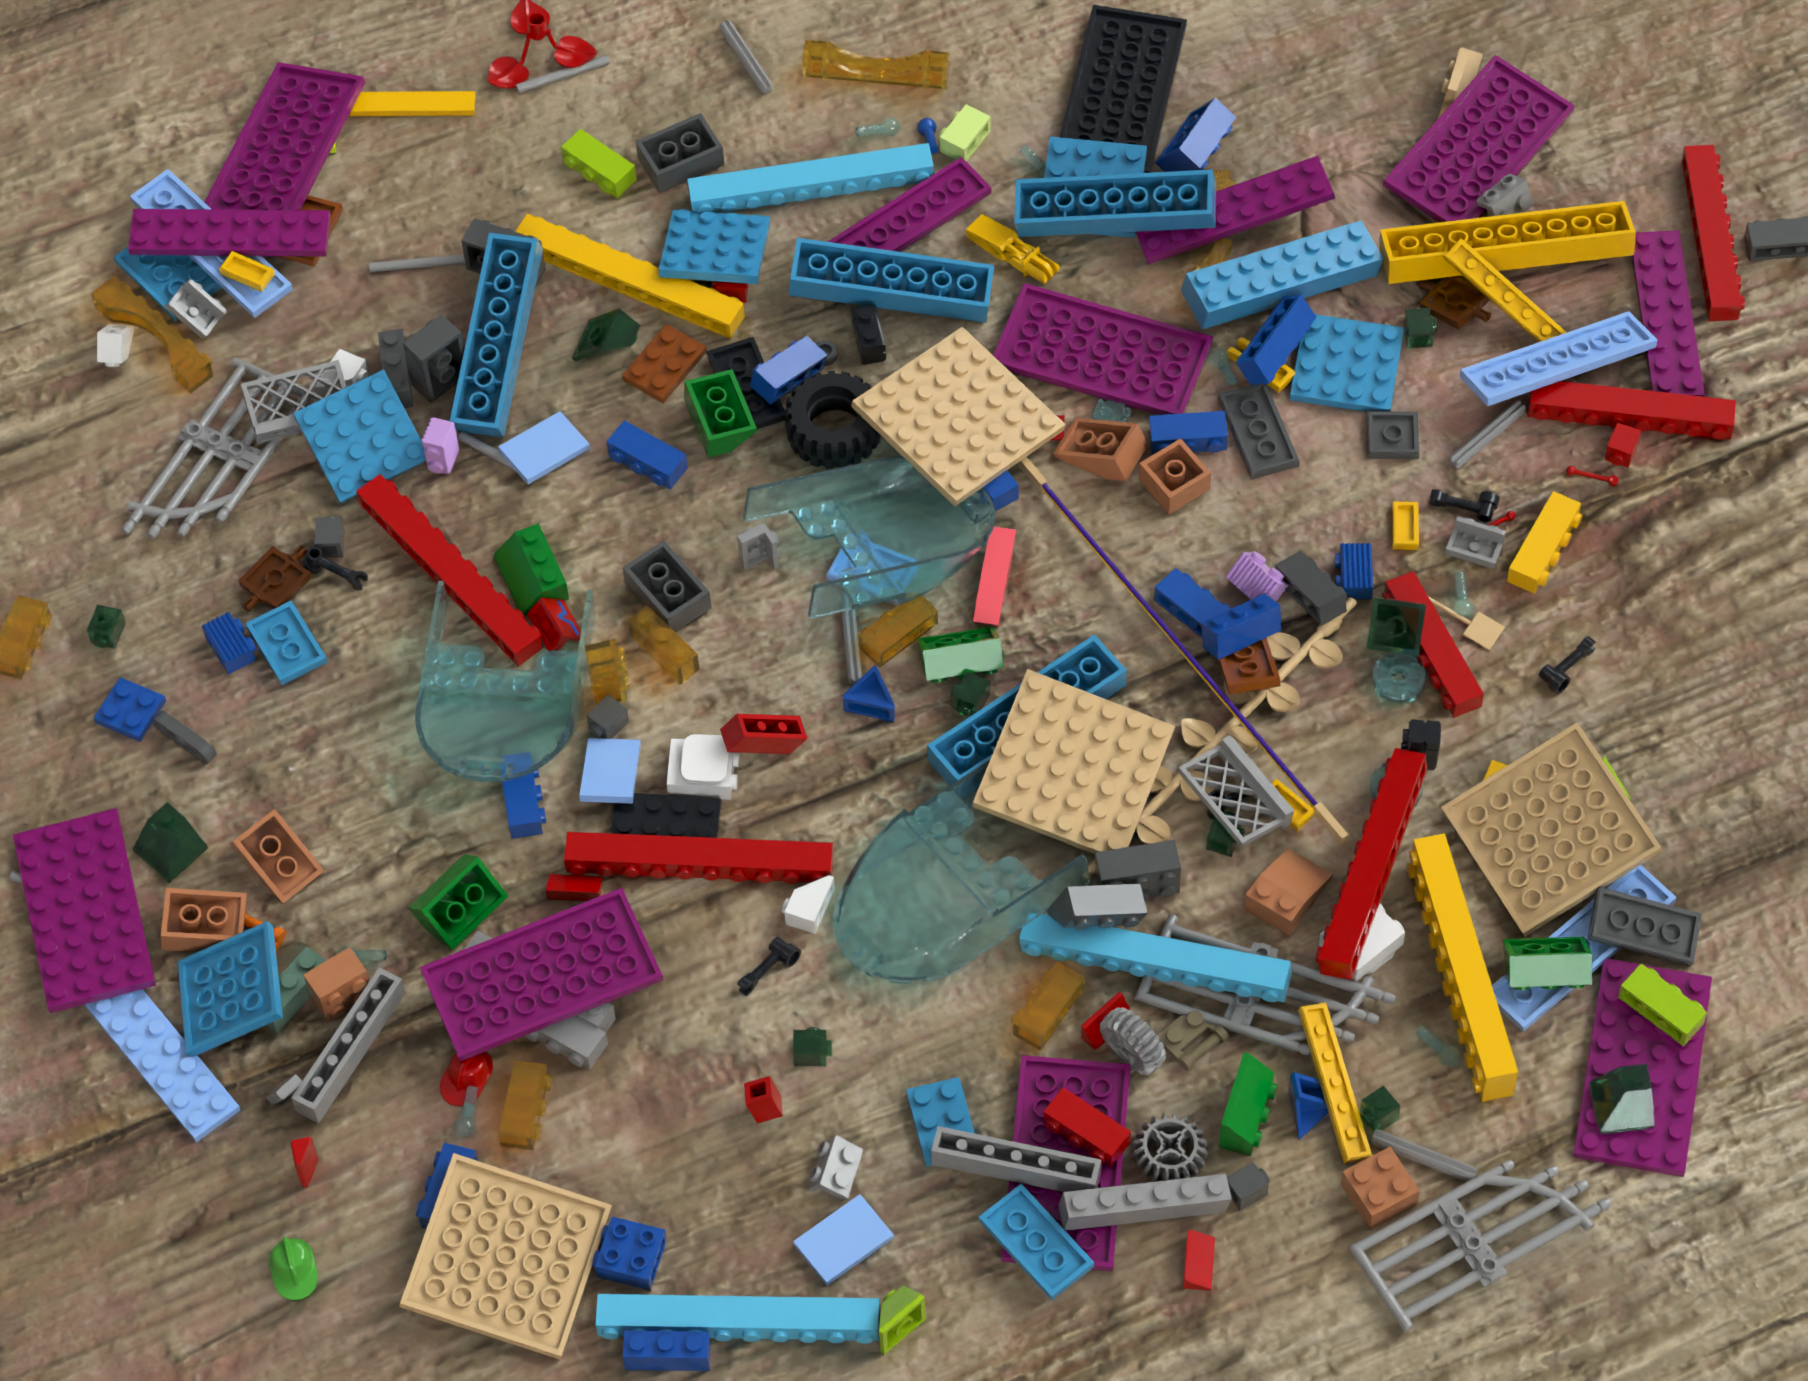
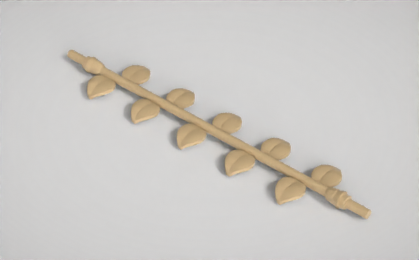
M1349 597L1346 600L1347 612L1322 626L1319 624L1317 631L1301 647L1299 640L1290 634L1277 632L1267 637L1273 659L1286 661L1278 670L1280 687L1247 691L1240 694H1228L1225 684L1226 696L1234 704H1245L1239 710L1245 718L1266 697L1271 709L1277 712L1290 711L1300 705V696L1296 689L1287 683L1281 682L1308 654L1313 665L1318 668H1330L1342 662L1343 655L1340 648L1332 641L1323 638L1330 636L1340 628L1343 622L1342 619L1357 604L1356 600ZM1235 716L1216 734L1214 727L1207 722L1190 718L1181 720L1185 744L1191 748H1202L1192 759L1219 746L1222 739L1229 735L1233 737L1247 755L1256 751L1258 743L1244 727L1239 726L1241 723ZM1161 765L1150 790V793H1159L1143 808L1134 833L1137 831L1139 840L1143 844L1169 841L1171 838L1168 824L1163 819L1152 814L1179 786H1181V791L1185 798L1192 801L1201 800L1179 773L1172 778L1171 772ZM1195 768L1188 771L1193 777L1202 779L1204 777V773L1195 771ZM1205 786L1207 794L1215 791V788ZM1095 858L1079 874V877L1084 882H1087L1095 874Z

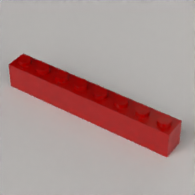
M1714 145L1684 146L1681 162L1708 321L1739 320L1740 312L1745 308L1744 295H1740L1739 292L1741 289V276L1736 275L1738 259L1737 255L1732 252L1734 236L1729 234L1731 219L1730 214L1725 212L1727 196L1722 194L1724 186L1723 174L1718 172V169H1720V156L1715 154Z
M1559 381L1530 391L1528 417L1538 420H1558L1564 423H1585L1591 426L1604 425L1613 428L1616 427L1618 422L1641 431L1649 430L1666 434H1686L1692 437H1713L1721 440L1731 439L1736 400Z

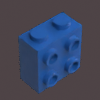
M612 1216L609 1226L605 1225L602 1230L601 1241H603L601 1250H596L593 1257L592 1266L596 1269L597 1277L651 1291L667 1242L665 1229Z

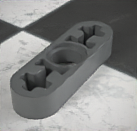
M160 711L152 719L153 725L163 735L202 763L208 764L217 755L215 749L206 740L167 712Z

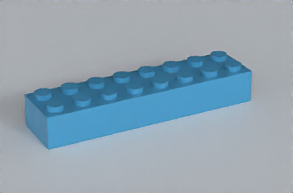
M1213 170L1016 179L1014 224L1019 237L1216 228V180Z
M1362 220L1186 273L1181 292L1203 330L1274 308L1283 297L1302 294L1304 298L1375 277L1378 275L1384 258Z
M489 233L450 416V422L455 424V429L458 432L464 431L466 433L501 438L505 436L543 252L538 239Z
M797 238L789 295L862 306L874 304L876 308L986 323L994 265Z
M1095 634L1037 672L1104 699L1109 698L1124 688L1127 678V670ZM1021 683L927 745L928 762L959 797L981 783Z

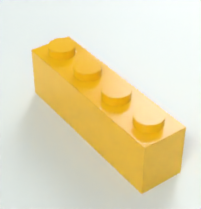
M1555 491L1552 492L1509 567L1507 582L1534 594L1540 585L1545 586L1550 572H1548L1549 568L1557 565L1561 555L1559 553L1561 547H1567L1572 536L1570 531L1572 528L1577 529L1583 515L1580 514V502Z

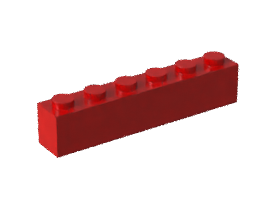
M1414 571L1386 581L1384 593H1382L1383 601L1394 612V620L1397 626L1403 628L1408 646L1415 649L1420 667L1427 670L1432 688L1434 690L1437 689L1440 693L1444 709L1449 710L1453 718L1482 707L1484 693Z

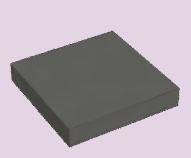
M1367 411L1368 459H1419L1418 412Z

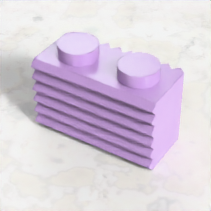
M433 417L428 423L429 426H427L423 439H421L427 468L433 473L450 474L460 450L459 443H457L455 424Z
M1255 551L1253 553L1243 552L1226 575V578L1251 600L1266 594L1276 602L1288 587V584L1282 580L1284 575L1275 568L1270 569L1265 564L1266 559Z

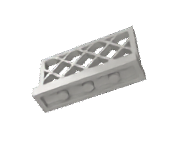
M339 360L241 383L240 387L257 444L302 433L293 415L285 416L279 412L284 402L297 408L296 412L305 408L303 405L309 396L318 401L323 399V397L312 392L317 382L330 388L325 397L331 395L333 390L338 392L347 387ZM335 369L337 377L333 384L321 378L324 371ZM308 376L314 379L309 389L297 384L300 377ZM282 381L289 385L284 395L272 390L275 383ZM259 388L265 391L260 401H257L249 396L248 389ZM293 388L305 393L300 404L287 398ZM268 394L281 400L275 410L263 404ZM260 408L272 414L268 421L257 423L255 415Z
M1231 735L1223 738L1219 746L1178 767L1177 772L1240 847L1251 843L1278 827L1282 830L1290 825L1294 809ZM1219 755L1225 762V766L1210 765V759ZM1193 768L1205 770L1203 779L1193 777L1188 771ZM1208 771L1223 774L1222 782L1207 780ZM1226 775L1237 777L1241 781L1240 786L1226 784ZM1205 786L1220 789L1219 798L1209 796L1205 792ZM1224 790L1239 793L1238 801L1223 799ZM1242 794L1253 796L1257 800L1256 805L1241 802ZM1221 805L1236 808L1235 817L1224 815L1221 811ZM1240 809L1255 812L1254 821L1239 818ZM1258 813L1269 815L1273 821L1270 823L1258 822ZM1237 824L1253 827L1252 833L1243 837L1237 830Z

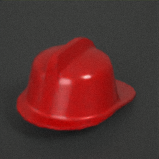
M455 1052L440 1082V1093L446 1102L460 1107L469 1105L479 1097L493 1070V1062L489 1054L483 1052L459 1061Z

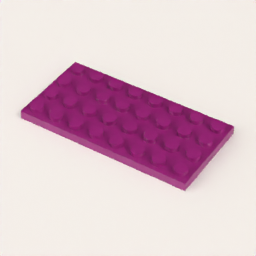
M1495 55L1384 179L1383 186L1438 222L1481 218L1487 209L1477 206L1476 200L1497 184L1504 176L1508 174L1518 176L1573 113L1575 105Z
M277 62L204 203L213 210H301L366 83L363 76Z
M1024 283L993 356L1012 373L1158 415L1183 414L1187 409L1212 346L1213 336Z
M117 808L13 834L49 1012L54 1013L156 986Z
M622 888L420 967L422 976L459 1061L663 981L660 968Z
M1607 958L1602 964L1573 1157L1684 1177L1707 1015L1704 1025L1683 1047L1618 998L1621 985L1640 964ZM1644 965L1657 971L1663 980L1677 986L1683 995L1691 1001L1694 1000L1700 1003L1704 1010L1708 1012L1712 983L1711 976Z
M1022 1055L1013 1142L1091 1157L1090 1153L1084 1149L1073 1147L1067 1138L1061 1134L1050 1132L1043 1123V1111L1062 1087H1064L1126 1128L1131 1064ZM1123 1153L1112 1167L1105 1163L1101 1164L1098 1188L1121 1186ZM1009 1181L1008 1193L1022 1184L1062 1227L1058 1204L1063 1192ZM1117 1225L1066 1231L1094 1261V1268L1091 1270L1113 1272ZM1002 1247L1001 1262L1016 1263Z

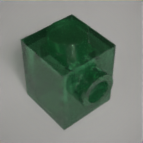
M1416 307L1405 310L1403 326L1407 349L1432 347L1434 332H1437V322L1435 317H1431L1430 308Z
M97 604L87 628L92 644L100 648H116L126 624L122 610Z
M966 672L960 684L956 683L952 689L953 709L963 716H972L981 710L990 696V681Z
M1223 812L1224 815L1235 817V814L1232 812ZM1214 816L1207 836L1206 850L1232 857L1235 846L1238 843ZM1237 824V830L1244 837L1245 829L1241 828L1242 825Z
M810 1027L806 1030H793L794 1066H827V1056H832V1040H827L826 1030L816 1027Z
M1384 1085L1361 1100L1360 1117L1374 1132L1378 1129L1382 1131L1398 1120L1400 1105Z

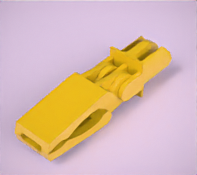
M983 214L965 230L968 239L1001 262L1005 260L1010 263L1014 268L1023 273L1024 278L1030 275L1045 285L1047 280L1049 281L1060 270V266L1040 253L1039 246L1035 248L1028 243H1024L1018 238L1015 231Z

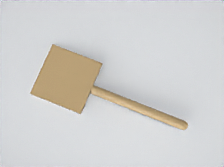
M1429 597L1434 606L1468 625L1463 636L1490 651L1505 629L1503 625L1481 612H1478L1471 622Z

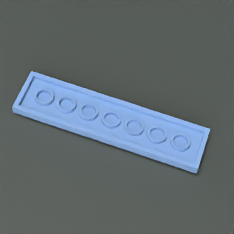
M169 169L130 196L131 202L138 209H211ZM188 255L254 318L293 290L292 284L262 256H245L273 268L275 271L272 280L264 291L260 292L220 274L219 268L228 256Z
M1628 311L1460 370V378L1486 406H1490L1656 348L1657 339Z
M1642 865L1617 879L1606 888L1671 906L1676 902L1677 898ZM1594 899L1548 937L1584 936L1592 952V973L1607 958L1610 959L1621 949L1587 940ZM1506 974L1492 985L1499 1010L1522 1032L1528 1029L1574 989L1567 985L1557 986L1556 989H1543L1541 986L1530 987L1528 990H1516L1513 987H1509Z
M143 989L84 1004V1007L196 1143L241 1111L236 1101L197 1055L191 1057L186 1054L185 1040Z

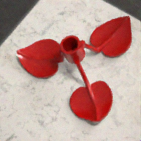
M520 0L512 12L510 23L516 33L526 34L521 59L518 62L515 58L506 56L494 60L489 67L488 82L498 88L511 89L516 88V84L527 81L529 70L522 65L525 62L531 39L539 41L547 36L552 47L557 49L554 52L555 61L566 68H576L584 65L596 57L597 51L591 44L575 36H564L559 40V44H557L551 35V29L547 28L550 23L549 13L531 0Z

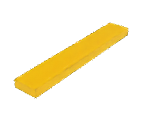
M475 91L360 92L349 116H475L476 93Z
M1462 238L1443 257L1537 342L1567 333Z
M1324 1002L1302 1006L1298 1009L1343 1162L1347 1164L1363 1161L1371 1157L1372 1153L1327 1004Z

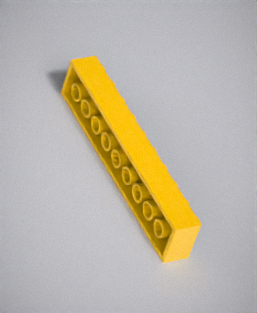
M1625 201L1380 229L1379 251L1384 258L1382 263L1388 283L1394 284L1462 276L1443 258L1460 238L1497 271L1631 256L1634 255L1636 231Z
M1443 833L1413 839L1412 850H1409L1410 863H1407V872L1409 878H1414L1416 884L1414 886L1415 899L1417 902H1421L1423 907L1421 910L1422 922L1424 926L1428 925L1430 933H1428L1429 945L1431 949L1436 950L1435 964L1438 973H1443L1444 980L1442 981L1444 994L1446 997L1450 996L1452 1003L1449 1005L1452 1020H1457L1459 1026L1457 1028L1458 1041L1460 1045L1464 1044L1466 1053H1464L1467 1069L1471 1068L1474 1077H1471L1474 1093H1479L1481 1102L1513 1096L1518 1069L1446 835Z

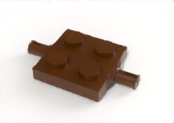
M1458 276L1447 277L1437 284L1421 280L1419 288L1429 293L1419 303L1420 310L1458 330L1473 317H1477L1484 322L1490 320L1491 313L1482 309L1490 299L1472 283Z
M300 545L289 555L282 553L272 546L238 580L240 587L251 594L242 604V607L247 612H250L259 602L268 605L272 609L289 602L312 578L311 572L299 563L308 550L303 545Z

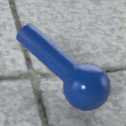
M923 118L919 121L917 130L921 135L925 136L926 143H929L931 154L937 153L938 146L934 136L937 129L936 123L931 118Z

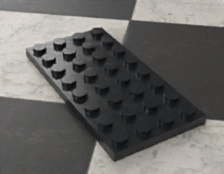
M1093 5L1059 137L1147 146L1144 173H1152L1185 36L1187 19Z

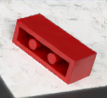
M736 714L720 729L727 752L791 754L807 740L800 716Z
M1062 1087L1043 1111V1123L1050 1132L1061 1134L1076 1149L1082 1148L1090 1153L1092 1158L1100 1159L1101 1164L1105 1163L1112 1167L1130 1144V1130L1064 1087Z

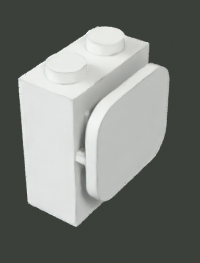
M693 734L686 739H671L667 775L668 795L732 800V790H737L738 774H734V767H739L740 753L727 752L721 735Z
M1381 904L1378 906L1354 973L1353 980L1355 982L1363 976L1378 970L1394 956L1395 951L1404 943L1405 931L1403 926L1397 920H1392L1386 914ZM1324 931L1320 933L1319 946L1321 947L1324 943Z

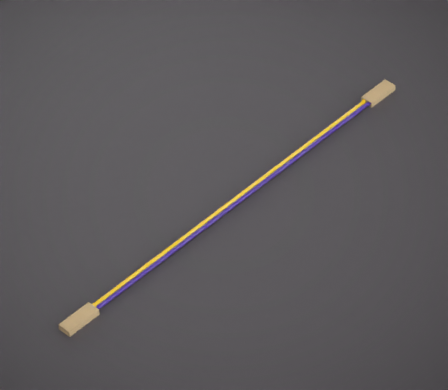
M1027 457L1018 462V467L1040 493H1045L1310 804L1314 809L1316 818L1339 845L1343 847L1348 844L1349 834L1321 802L1317 803L1052 492L1048 487L1047 480Z

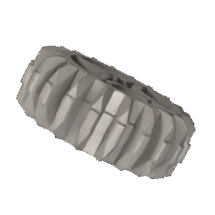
M1117 1007L1103 1018L1104 1020L1100 1023L1102 1038L1107 1042V1046L1111 1048L1113 1054L1125 1064H1131L1133 1071H1137L1141 1075H1149L1162 1065V1062L1166 1059L1164 1045L1159 1041V1036L1153 1032V1029L1139 1015H1135L1133 1011L1126 1008Z
M1163 1113L1161 1120L1153 1116L1151 1124L1146 1122L1142 1124V1130L1136 1132L1137 1139L1133 1141V1148L1135 1149L1133 1151V1158L1138 1160V1169H1144L1143 1175L1145 1177L1153 1174L1152 1181L1157 1182L1159 1179L1166 1181L1190 1178V1175L1196 1177L1198 1175V1168L1204 1167L1205 1161L1203 1159L1207 1158L1208 1151L1205 1149L1207 1147V1140L1202 1139L1204 1132L1202 1129L1196 1130L1197 1124L1195 1121L1187 1124L1188 1118L1186 1115L1181 1120H1178L1176 1113L1172 1115V1118H1167V1115ZM1151 1141L1155 1143V1148L1158 1149L1154 1158L1148 1151ZM1186 1141L1189 1142L1193 1150L1189 1158L1182 1149Z

